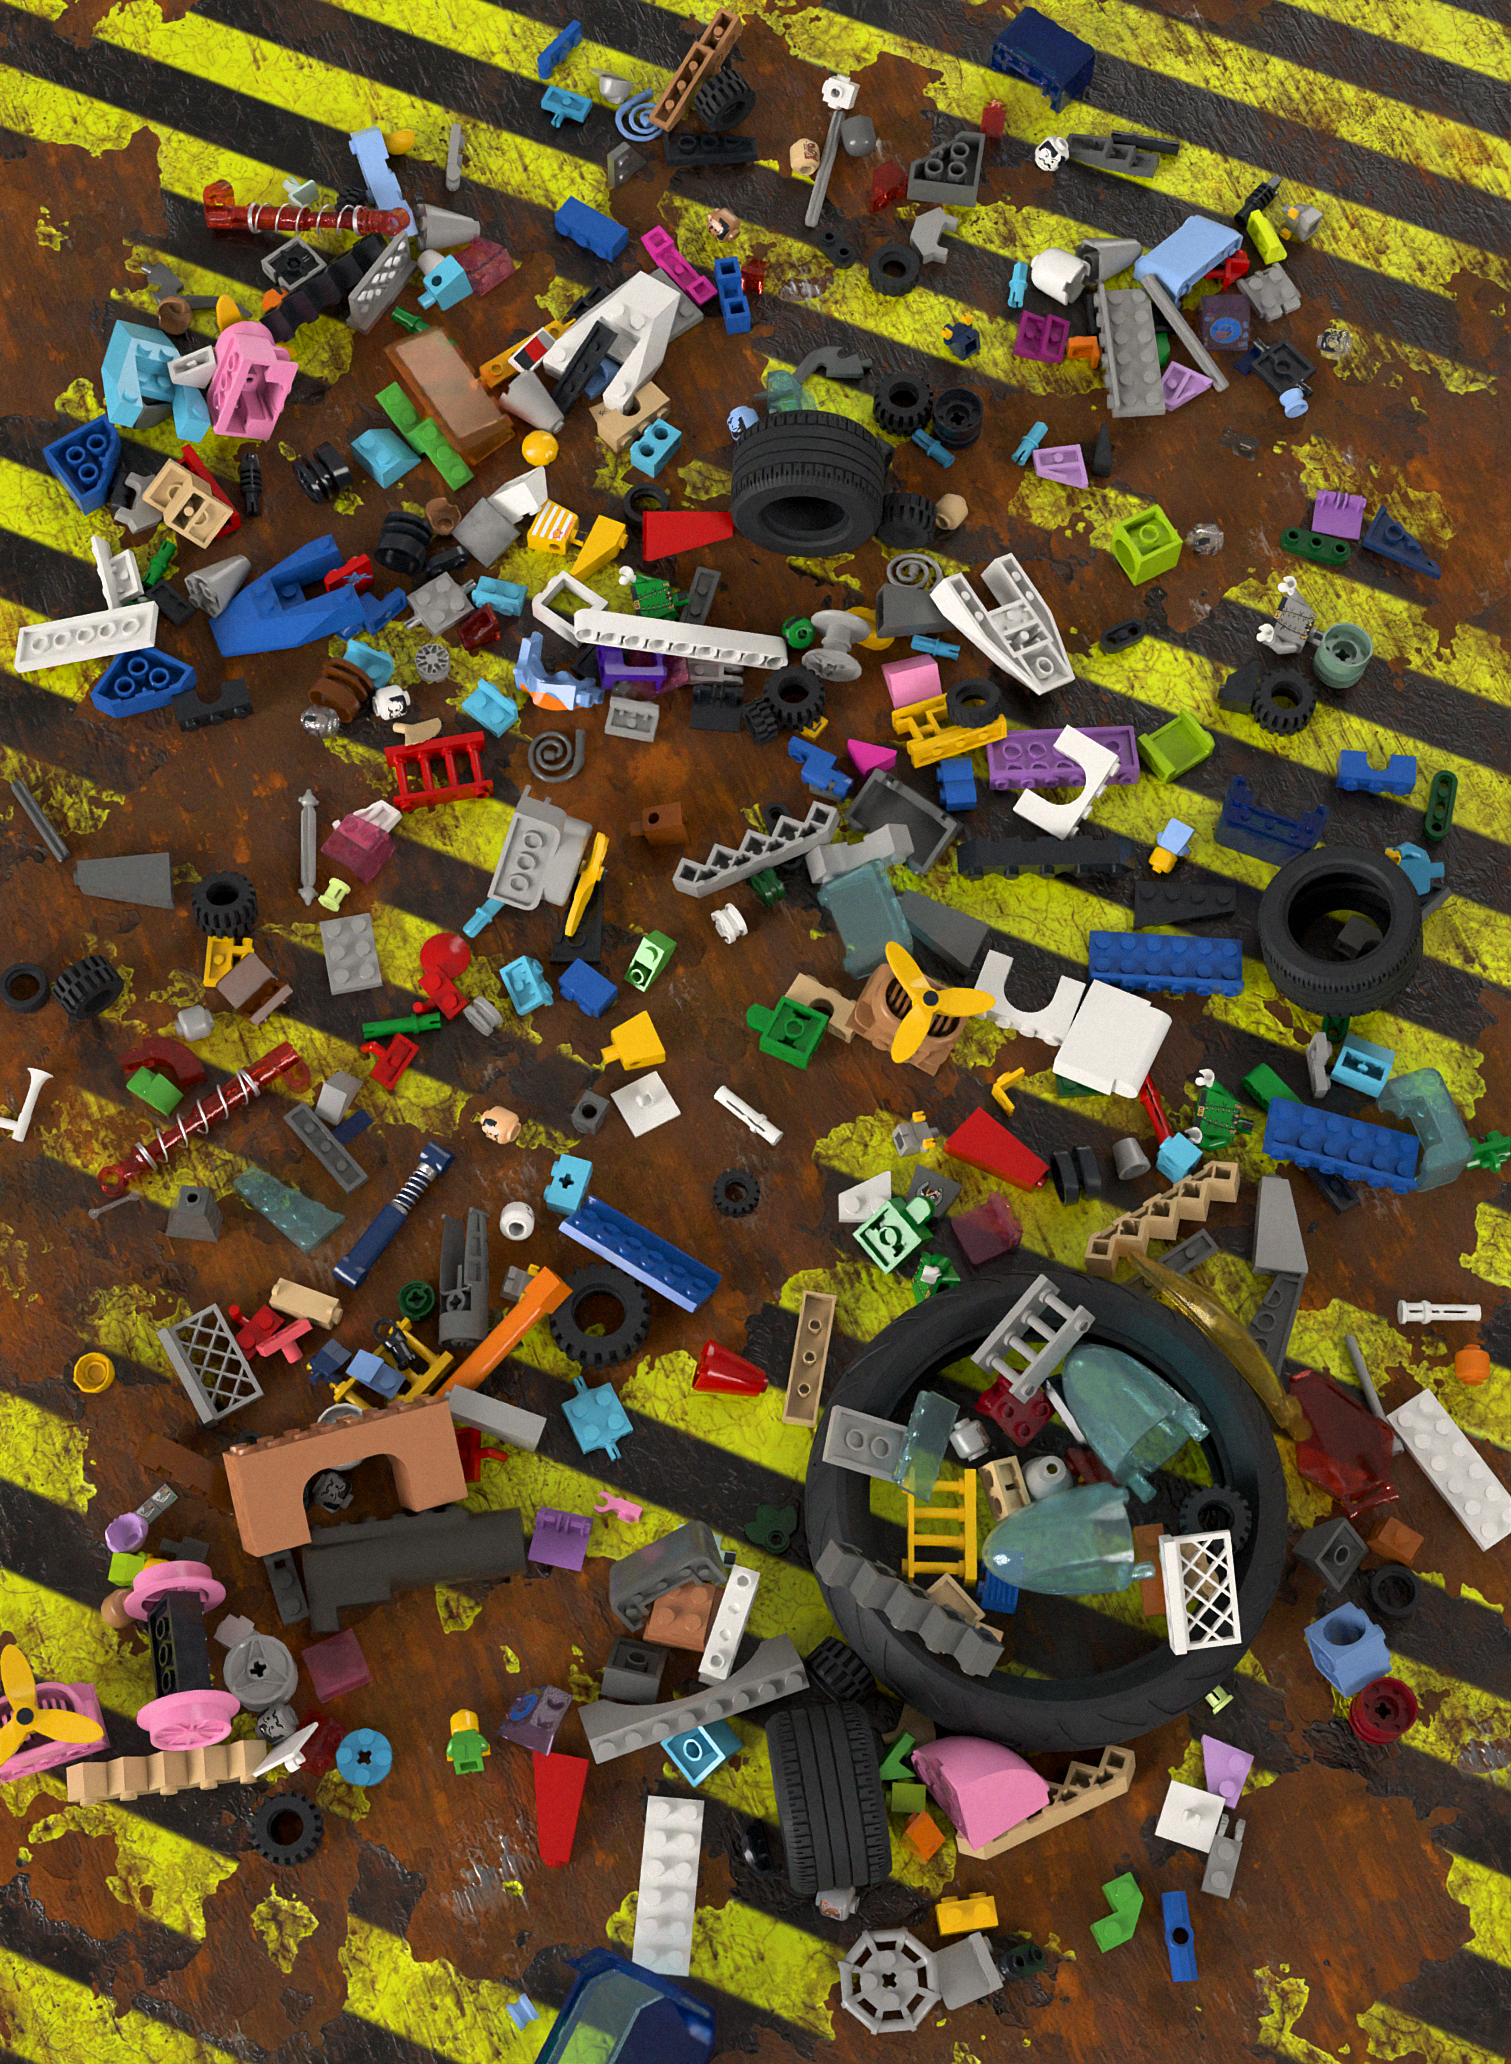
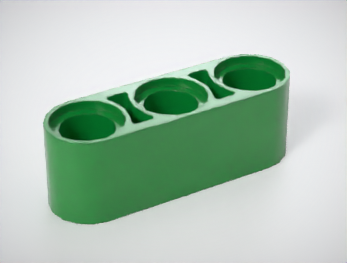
M1264 1063L1258 1065L1242 1078V1084L1267 1113L1269 1111L1270 1099L1273 1097L1305 1105L1275 1072Z

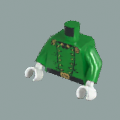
M623 566L619 571V574L625 575L620 577V584L627 585L630 581L633 584L629 586L636 616L678 622L677 607L690 604L687 590L673 593L669 581L634 573L629 566Z
M1199 1070L1204 1078H1196L1195 1082L1199 1086L1205 1085V1088H1202L1198 1097L1192 1128L1185 1130V1133L1190 1135L1188 1140L1195 1146L1207 1152H1212L1232 1144L1236 1132L1251 1135L1254 1120L1239 1117L1242 1104L1214 1079L1215 1076L1212 1070Z
M928 1252L918 1255V1266L911 1283L917 1304L928 1297L960 1284L961 1280L952 1266L951 1259L941 1254L931 1255Z

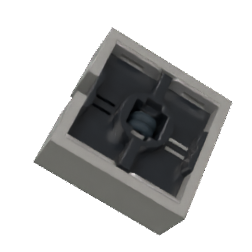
M299 235L261 260L264 273L275 284L279 282L280 287L284 288L288 293L295 288L303 286L306 283L305 280L318 270L327 267V264Z

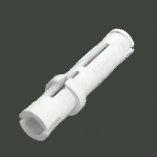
M725 1085L720 1087L714 1095L715 1100H718L733 1114L750 1126V1130L753 1133H759L772 1146L776 1145L782 1138L784 1133L767 1121V1117L764 1114L757 1113Z

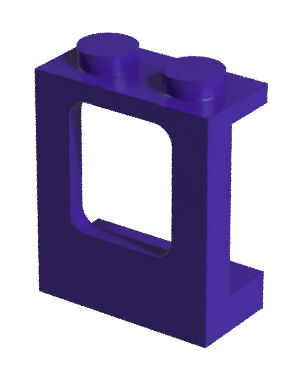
M597 645L596 652L602 689H612L614 681H654L655 690H660L663 680L667 678V667L662 663L664 654L649 652L651 667H628L623 661L622 648Z

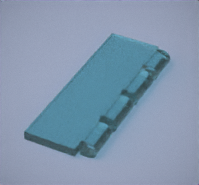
M919 1391L914 1406L916 1412H913L906 1430L907 1435L904 1436L898 1457L900 1459L896 1461L891 1476L893 1481L900 1483L898 1488L925 1502L930 1501L960 1407L933 1391L929 1393Z

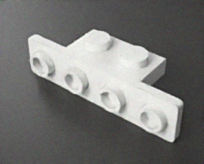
M96 535L91 537L92 552L97 560V572L102 580V591L107 600L108 610L121 608L128 601L143 595L144 591L134 552L127 549L113 557L107 541Z

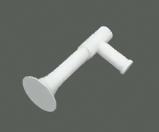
M27 1068L31 1073V1085L18 1121L0 1117V1127L14 1130L12 1139L21 1142L24 1141L39 1091L47 1079L53 1078V1075L34 1068Z

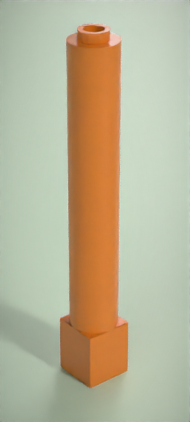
M545 1266L523 1289L527 1294L433 1396L443 1399L446 1391H452L455 1384L475 1391L546 1312L552 1314L573 1290L556 1273Z

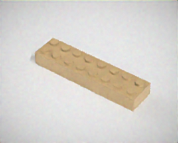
M804 1290L782 1423L815 1428L836 1295Z

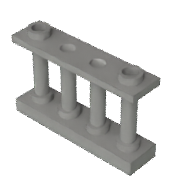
M1040 1274L970 1358L989 1375L996 1369L1013 1383V1386L1008 1391L1024 1404L1036 1393L1038 1387L1083 1333L1088 1331L1096 1319L1083 1306L1079 1305L1073 1311L1058 1299L1056 1295L1060 1289L1043 1274ZM1048 1305L1067 1319L1057 1333L1038 1318ZM1030 1326L1049 1341L1039 1354L1020 1339ZM1012 1348L1016 1349L1031 1362L1022 1375H1019L1003 1361V1358Z

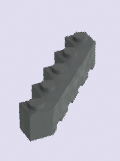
M834 1539L829 1541L815 1566L825 1584L833 1588L840 1586L850 1589L857 1598L856 1602L861 1607L868 1610L871 1608L883 1610L890 1618V1623L894 1628L903 1632L910 1630L919 1633L929 1650L940 1654V1652L952 1654L961 1664L960 1668L965 1673L971 1676H975V1674L989 1676L1005 1649L992 1632L980 1626L979 1630L975 1629L964 1620L966 1618L965 1615L948 1604L944 1607L938 1605L930 1599L932 1594L913 1582L910 1585L903 1583L895 1577L897 1572L878 1560L876 1563H873L861 1557L860 1555L863 1551L856 1546Z

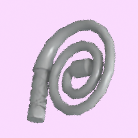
M909 552L899 554L891 559L887 566V576L894 585L919 589L928 582L930 576L929 569L923 561L917 559L902 561L896 568V574L901 581L912 582L918 577L920 566L924 571V577L920 583L905 585L895 580L892 574L893 566L901 559L910 557L926 560L934 567L936 581L933 587L927 591H934L942 581L940 566L928 555ZM910 565L909 577L902 574L903 567Z

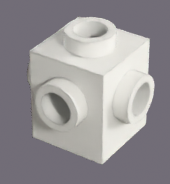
M843 74L830 77L829 80L825 81L822 88V93L824 94L823 101L829 102V107L841 110L842 107L845 109L853 108L860 85L851 82L850 77Z

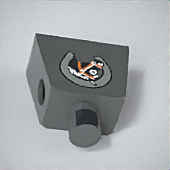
M917 1164L905 1203L908 1204L913 1198L925 1195L930 1197L936 1205V1212L927 1222L937 1226L960 1196L962 1185Z

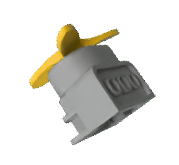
M526 785L514 811L487 897L523 910H533L538 906L540 899L559 906H565L576 876L580 874L581 878L565 928V935L572 937L591 897L596 880L600 882L601 879L602 883L605 880L608 868L604 870L605 867L601 865L607 851L609 838L605 837V834L598 832L587 860L582 861L592 832V825L568 816L561 808L550 805L552 799L550 797H546L544 802L528 797L531 786Z

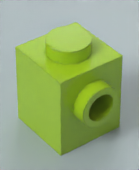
M899 1778L897 1783H892L891 1790H886L885 1807H890L889 1815L911 1816L914 1812L919 1815L923 1809L925 1810L926 1785L914 1784L913 1779Z

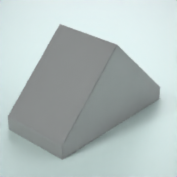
M339 1070L324 1083L314 1112L315 1115L338 1126L362 1086L363 1081Z

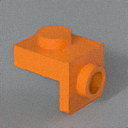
M1097 336L1068 338L1066 348L1067 359L1090 358L1092 369H1096L1103 353L1102 347L1100 348L1097 343Z

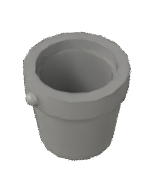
M1135 1138L1120 1140L1112 1146L1117 1167L1116 1171L1120 1179H1133L1143 1175L1150 1169V1162L1145 1157Z

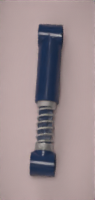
M430 1141L419 1157L420 1164L416 1168L417 1171L413 1172V1177H409L410 1182L405 1183V1188H401V1193L396 1195L397 1199L392 1200L390 1204H386L349 1254L344 1255L337 1263L332 1276L354 1291L357 1290L366 1280L370 1268L406 1222L407 1210H411L410 1206L412 1203L415 1204V1199L420 1198L419 1194L421 1192L424 1193L423 1189L428 1187L429 1181L432 1182L436 1175L442 1176L447 1172L455 1159V1154L436 1141Z

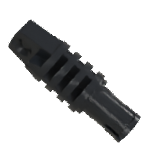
M1275 174L1267 183L1262 181L1245 199V205L1235 214V222L1240 226H1245L1249 221L1251 212L1256 210L1262 212L1279 194L1276 190L1279 188L1282 179Z
M243 453L239 472L240 493L244 497L245 505L244 515L250 518V512L252 511L253 518L260 515L259 497L262 494L261 469L257 453Z

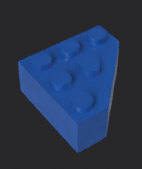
M104 413L42 450L47 464L85 516L106 504L109 495L108 487L112 484L114 469L117 466L122 444L116 428L109 422L108 417Z
M153 647L118 653L90 696L96 709L117 719L173 704L172 695L192 691L198 680L193 667Z

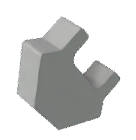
M941 207L918 216L911 232L910 246L916 252L922 264L930 261L945 264L947 261L948 249L939 247L938 242L943 231L953 233L957 231L958 218L946 215Z
M131 472L125 480V485L135 489V500L132 510L120 507L115 513L114 519L127 524L132 534L156 526L162 519L163 512L142 499L143 493L156 477L154 474L142 477Z

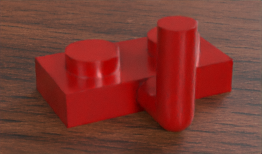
M436 964L418 980V983L431 998L425 1003H414L413 1010L421 1014H428L438 1006L449 1020H453L471 1003L443 969Z
M400 1033L395 1034L386 1049L375 1041L364 1043L360 1047L362 1053L373 1052L380 1057L368 1076L387 1090L393 1089L419 1049L417 1045Z
M265 1304L251 1320L241 1313L237 1305L229 1307V1313L233 1321L243 1328L234 1338L245 1359L251 1363L259 1354L255 1346L279 1332L286 1322Z
M473 1427L454 1429L465 1484L481 1482V1459L491 1458L500 1462L508 1460L507 1452L493 1447L481 1448V1431Z

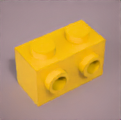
M986 1892L969 1894V1900L958 1901V1896L942 1898V1904H937L935 1907L939 1936L996 1928L998 1926L994 1896L986 1897Z

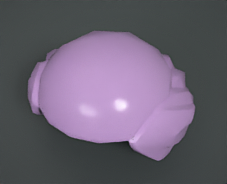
M128 1512V1514L120 1515L119 1519H114V1522L109 1524V1527L105 1530L109 1549L115 1553L130 1554L137 1552L144 1545L149 1527L147 1521L133 1512Z

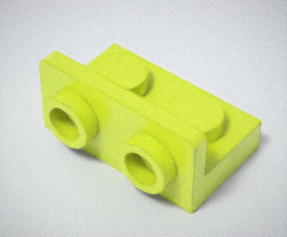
M1260 210L1251 212L1246 229L1265 264L1268 265L1285 259L1287 253L1269 220L1263 217Z

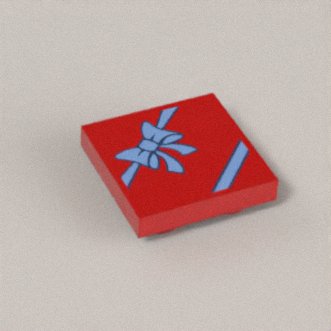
M362 554L359 557H352L340 569L331 570L324 578L327 593L353 584L356 593L359 594L375 584L370 559L367 555Z

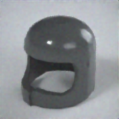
M860 115L843 121L840 129L847 153L854 157H863L872 153L877 142L873 119Z

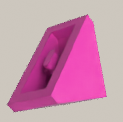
M849 739L847 744V755L864 781L869 779L875 768L886 771L895 766L896 750Z

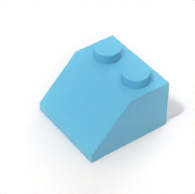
M390 428L369 429L351 443L354 460L384 489L421 462V459Z
M723 1718L667 1738L660 1743L694 1788L727 1763L744 1747L743 1743Z

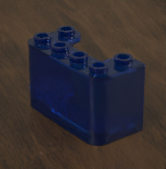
M1026 6L991 41L987 67L994 72H997L1001 66H1003L1002 69L1005 71L1010 66L1043 87L1042 95L1044 97L1048 95L1052 100L1050 109L1060 114L1091 81L1095 63V51L1090 44L1083 42L1072 32L1065 30L1055 21L1048 19L1039 13L1037 9Z
M1234 774L1213 830V838L1217 844L1281 868L1298 855L1300 856L1302 853L1311 851V849H1316L1331 808L1319 804L1317 809L1311 813L1302 811L1300 819L1297 821L1251 804L1255 793L1247 790L1245 785L1247 778Z

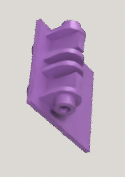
M1327 489L1323 491L1317 490L1311 532L1359 540L1363 509L1367 499L1362 498V495H1348L1347 492L1341 494V491L1336 493L1327 491Z
M541 1506L536 1516V1527L528 1560L581 1572L594 1518Z

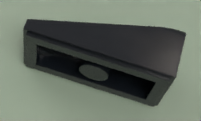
M1103 422L1098 436L1091 473L1093 476L1109 478L1112 460L1107 423Z

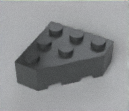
M962 131L955 135V139L947 144L944 142L931 150L930 154L920 160L918 158L913 161L909 174L907 199L975 208L986 134Z

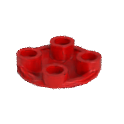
M440 933L432 936L424 943L420 951V963L426 972L437 964L452 981L467 969L471 959L467 943L460 936L452 933Z

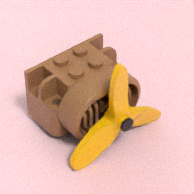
M890 941L885 947L889 964H881L870 975L845 1026L870 1040L874 1047L891 1052L895 1063L909 1062L934 1076L939 1066L945 1062L950 1051L955 1047L969 1017L986 1013L994 1007L996 1000L992 995L981 990L970 988L949 989L923 974L909 953L898 943Z

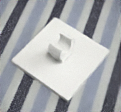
M656 1071L611 1094L612 1099L635 1138L681 1115Z
M314 1722L276 1744L253 1775L257 1777L283 1762L290 1772L299 1769V1764L306 1761L304 1755L299 1750L317 1728L318 1723Z
M1171 1780L1155 1835L1209 1853L1226 1798Z

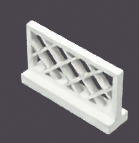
M1227 1529L1171 1537L1170 1534L1160 1535L1159 1546L1169 1641L1175 1655L1187 1654V1650L1241 1643L1230 1531ZM1223 1538L1224 1549L1216 1557L1206 1548L1213 1539ZM1192 1542L1198 1547V1550L1188 1561L1181 1555L1180 1544ZM1203 1551L1214 1559L1205 1572H1202L1193 1565ZM1224 1557L1226 1558V1564L1221 1561ZM1181 1560L1186 1563L1183 1568ZM1218 1564L1227 1569V1576L1220 1585L1209 1577ZM1190 1568L1201 1575L1192 1588L1183 1581V1576ZM1206 1579L1217 1587L1208 1600L1196 1593ZM1227 1584H1228L1229 1592H1228L1226 1589H1224V1588L1227 1586ZM1184 1588L1189 1591L1186 1596ZM1221 1592L1230 1597V1604L1223 1613L1212 1605ZM1193 1595L1204 1603L1195 1616L1186 1610V1604ZM1209 1607L1220 1615L1211 1628L1199 1620ZM1230 1612H1231L1232 1620L1228 1617V1615H1229ZM1187 1616L1192 1619V1620L1189 1622V1624H1188ZM1226 1620L1232 1624L1233 1636L1220 1637L1215 1631ZM1196 1623L1207 1631L1201 1640L1190 1641L1189 1632Z

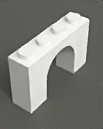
M1069 725L1065 727L1054 747L1060 753L1077 762L1084 769L1086 785L1081 796L1072 803L1056 805L1026 788L1013 808L1016 814L1053 837H1057L1060 841L1072 840V836L1077 835L1080 829L1077 827L1082 818L1085 820L1088 818L1093 809L1091 806L1092 802L1096 797L1100 798L1106 790V780L1109 776L1114 777L1120 768L1118 755Z
M989 949L974 989L992 995L996 1000V1004L986 1013L974 1015L973 1017L980 1020H991L1002 1028L1016 1029L1027 1037L1035 1036L1041 1038L1045 1043L1052 1046H1062L1072 1025L1086 984L1061 976L1053 1000L1045 1009L1034 1013L1019 1011L1007 1001L1004 994V985L1009 975L1013 958Z

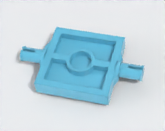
M579 1376L578 1379L576 1377L572 1382L579 1394L574 1399L562 1403L561 1408L583 1453L586 1454L595 1449L606 1448L612 1462L616 1461V1458L617 1460L620 1459L622 1455L615 1443L621 1437L632 1433L633 1428L611 1383L609 1382L595 1389H588L583 1376Z

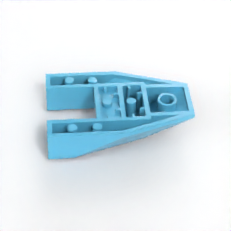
M121 320L116 321L101 368L109 422L133 427L143 409L141 396L172 403L177 438L200 443L211 425L208 406L198 388L173 384L171 381L167 363L181 356L177 348L161 330Z

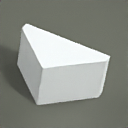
M211 345L167 363L173 384L202 389L206 388L217 368L214 350Z

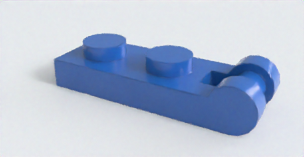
M573 20L538 56V75L541 79H549L552 76V69L559 62L564 61L568 53L581 43V23Z

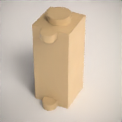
M279 1278L278 1283L274 1285L269 1301L272 1309L298 1319H307L309 1323L330 1331L334 1324L340 1322L343 1314L339 1299Z

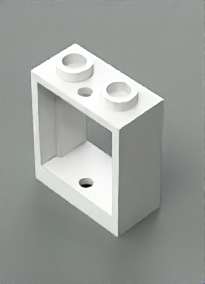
M562 571L558 576L551 578L547 588L542 593H538L532 601L533 616L579 648L583 642L575 638V626L573 627L546 606L564 587L592 606L590 609L609 612V603L571 575Z

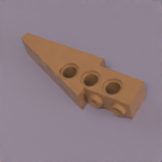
M720 6L700 41H695L649 116L650 123L670 132L695 103L694 99L704 83L721 72L720 66L743 30L740 16Z

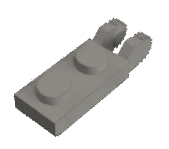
M453 124L451 128L446 172L447 190L449 189V191L454 192L460 187L463 154H459V149H464L465 135H461V125Z
M677 657L675 658L674 684L695 685L702 683L706 685L716 684L717 686L741 687L743 678L724 675V671L727 673H741L744 671V666L696 658Z
M1222 1813L1208 1855L1200 1891L1229 1899L1242 1847L1241 1839L1246 1821L1243 1819L1238 1820L1232 1840L1223 1837L1229 1823V1815Z

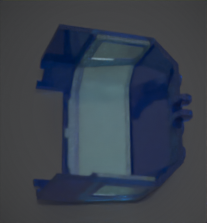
M601 1946L589 1950V1954L578 1959L574 1957L564 1962L577 1970L579 1974L534 2064H707L715 2047V2009L668 1978Z

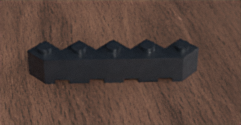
M379 229L352 244L353 247L339 254L329 262L330 265L322 270H318L305 280L306 283L303 286L292 290L281 299L282 301L277 306L270 307L262 314L259 321L269 329L275 344L280 341L286 343L296 336L294 333L299 325L305 322L309 325L316 321L324 306L338 304L343 300L342 296L347 288L358 285L388 246Z
M1108 835L1107 840H1093V836H1072L1071 841H1057V837H1037L1035 842H1022V837L1001 838V842L986 843V838H975L956 846L958 874L969 878L971 881L982 880L984 876L992 873L1000 875L1006 880H1015L1020 875L1028 872L1039 876L1041 879H1052L1055 875L1064 871L1079 879L1088 878L1090 874L1098 871L1105 872L1114 878H1121L1126 873L1136 870L1134 842L1119 835Z

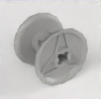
M839 610L816 612L811 617V623L815 627V632L824 637L821 641L824 646L823 648L808 651L802 657V665L806 666L807 670L813 669L815 675H820L821 678L826 680L851 681L857 679L861 675L862 667L855 658L847 654V651L851 652L850 643L864 641L870 635L871 628L866 621L849 612Z
M257 1634L245 1637L234 1644L226 1656L223 1667L225 1684L231 1694L239 1699L242 1706L251 1711L261 1712L278 1702L286 1704L296 1691L299 1678L297 1664L285 1644L273 1636ZM263 1670V1676L259 1677V1671Z

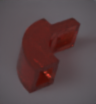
M163 1037L142 1039L143 1049L133 1048L127 1050L124 1054L118 1055L125 1074L137 1071L141 1066L145 1068L165 1066L176 1072L182 1087L208 1081L198 1057L187 1046L176 1040Z

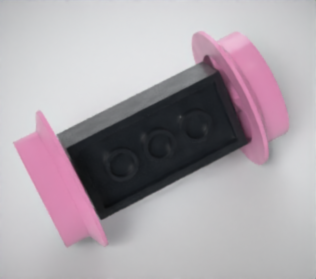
M172 1561L149 1567L134 1578V1591L124 1602V1608L128 1615L135 1619L148 1621L156 1700L147 1704L138 1712L136 1717L137 1724L142 1729L150 1732L151 1744L162 1750L185 1751L215 1744L230 1734V1719L240 1709V1701L236 1696L228 1692L214 1690L209 1674L211 1660L206 1650L207 1630L203 1625V1615L223 1602L226 1596L225 1587L220 1582L213 1580L211 1568L200 1562Z

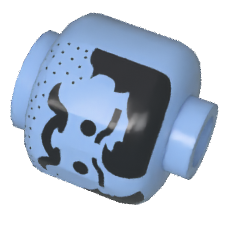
M740 406L732 410L727 424L734 440L737 441L740 435L757 422L759 418L756 411L747 406Z

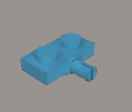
M553 85L549 86L541 101V108L556 113L551 121V124L553 126L556 125V127H560L564 117L583 123L592 107L591 99Z

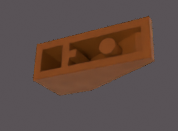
M1163 1523L1135 1526L1130 1535L1144 1616L1165 1615L1167 1613L1163 1574L1159 1559V1536L1164 1535Z

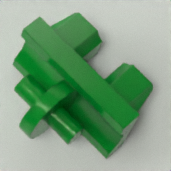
M1498 1130L1489 1132L1485 1136L1486 1143L1479 1144L1474 1137L1463 1141L1464 1166L1467 1170L1481 1167L1482 1169L1489 1167L1492 1173H1497L1501 1170L1500 1164L1507 1162V1158L1511 1156V1137H1503Z

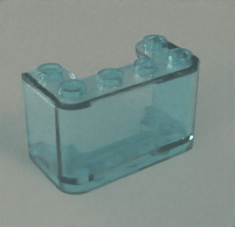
M1427 1067L1387 1081L1376 1099L1380 1112L1392 1111L1396 1114L1397 1120L1410 1116L1425 1150L1423 1162L1418 1166L1420 1174L1414 1178V1181H1418V1187L1415 1188L1416 1193L1455 1181L1474 1156L1475 1150L1442 1075L1436 1069Z

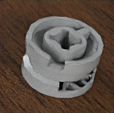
M427 644L422 646L415 655L416 670L422 680L429 683L430 681L438 683L448 677L451 664L449 654L443 646Z
M481 996L474 1000L472 1006L469 1005L463 1010L473 1026L486 1036L493 1032V1027L499 1026L503 1022V1018L495 1007Z

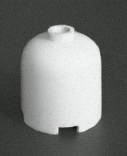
M1052 247L1034 257L1031 263L1033 268L1031 279L1039 290L1067 306L1068 302L1073 303L1085 287L1081 283L1085 275H1090L1091 266L1090 263L1062 249Z

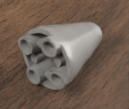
M417 204L416 213L417 218H419V225L416 224L418 234H415L414 238L418 239V251L437 250L470 243L473 240L479 239V221H474L473 218L430 204Z
M243 555L232 556L192 572L184 579L190 593V603L195 608L200 607L214 618L219 616L252 570L249 560Z

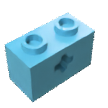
M565 1154L561 1155L560 1161L554 1162L551 1176H554L552 1185L546 1186L543 1200H546L547 1210L568 1216L580 1210L593 1171L592 1162ZM567 1181L571 1182V1185H568L567 1189L563 1188V1185H566Z

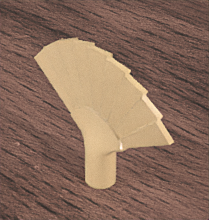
M439 718L414 725L396 722L393 725V731L405 734V746L419 742L422 743L439 734L442 724Z
M904 1703L897 1729L881 1734L883 1745L893 1743L905 1728L916 1739L913 1742L915 1744L913 1751L936 1740V1730L933 1721Z

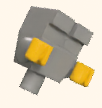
M1298 203L1294 207L1286 204L1282 209V213L1287 215L1285 224L1288 226V229L1283 228L1280 236L1288 240L1295 233L1299 236L1298 239L1304 242L1317 232L1323 214L1314 207Z
M923 1111L914 1112L910 1120L911 1123L899 1124L891 1134L900 1158L914 1155L920 1151L926 1153L936 1146L933 1140L939 1137V1131L937 1127L929 1129L927 1122H922L926 1119L925 1115H922Z
M530 1264L527 1271H522L510 1266L506 1271L499 1296L519 1303L527 1294L523 1289L539 1273L540 1267Z

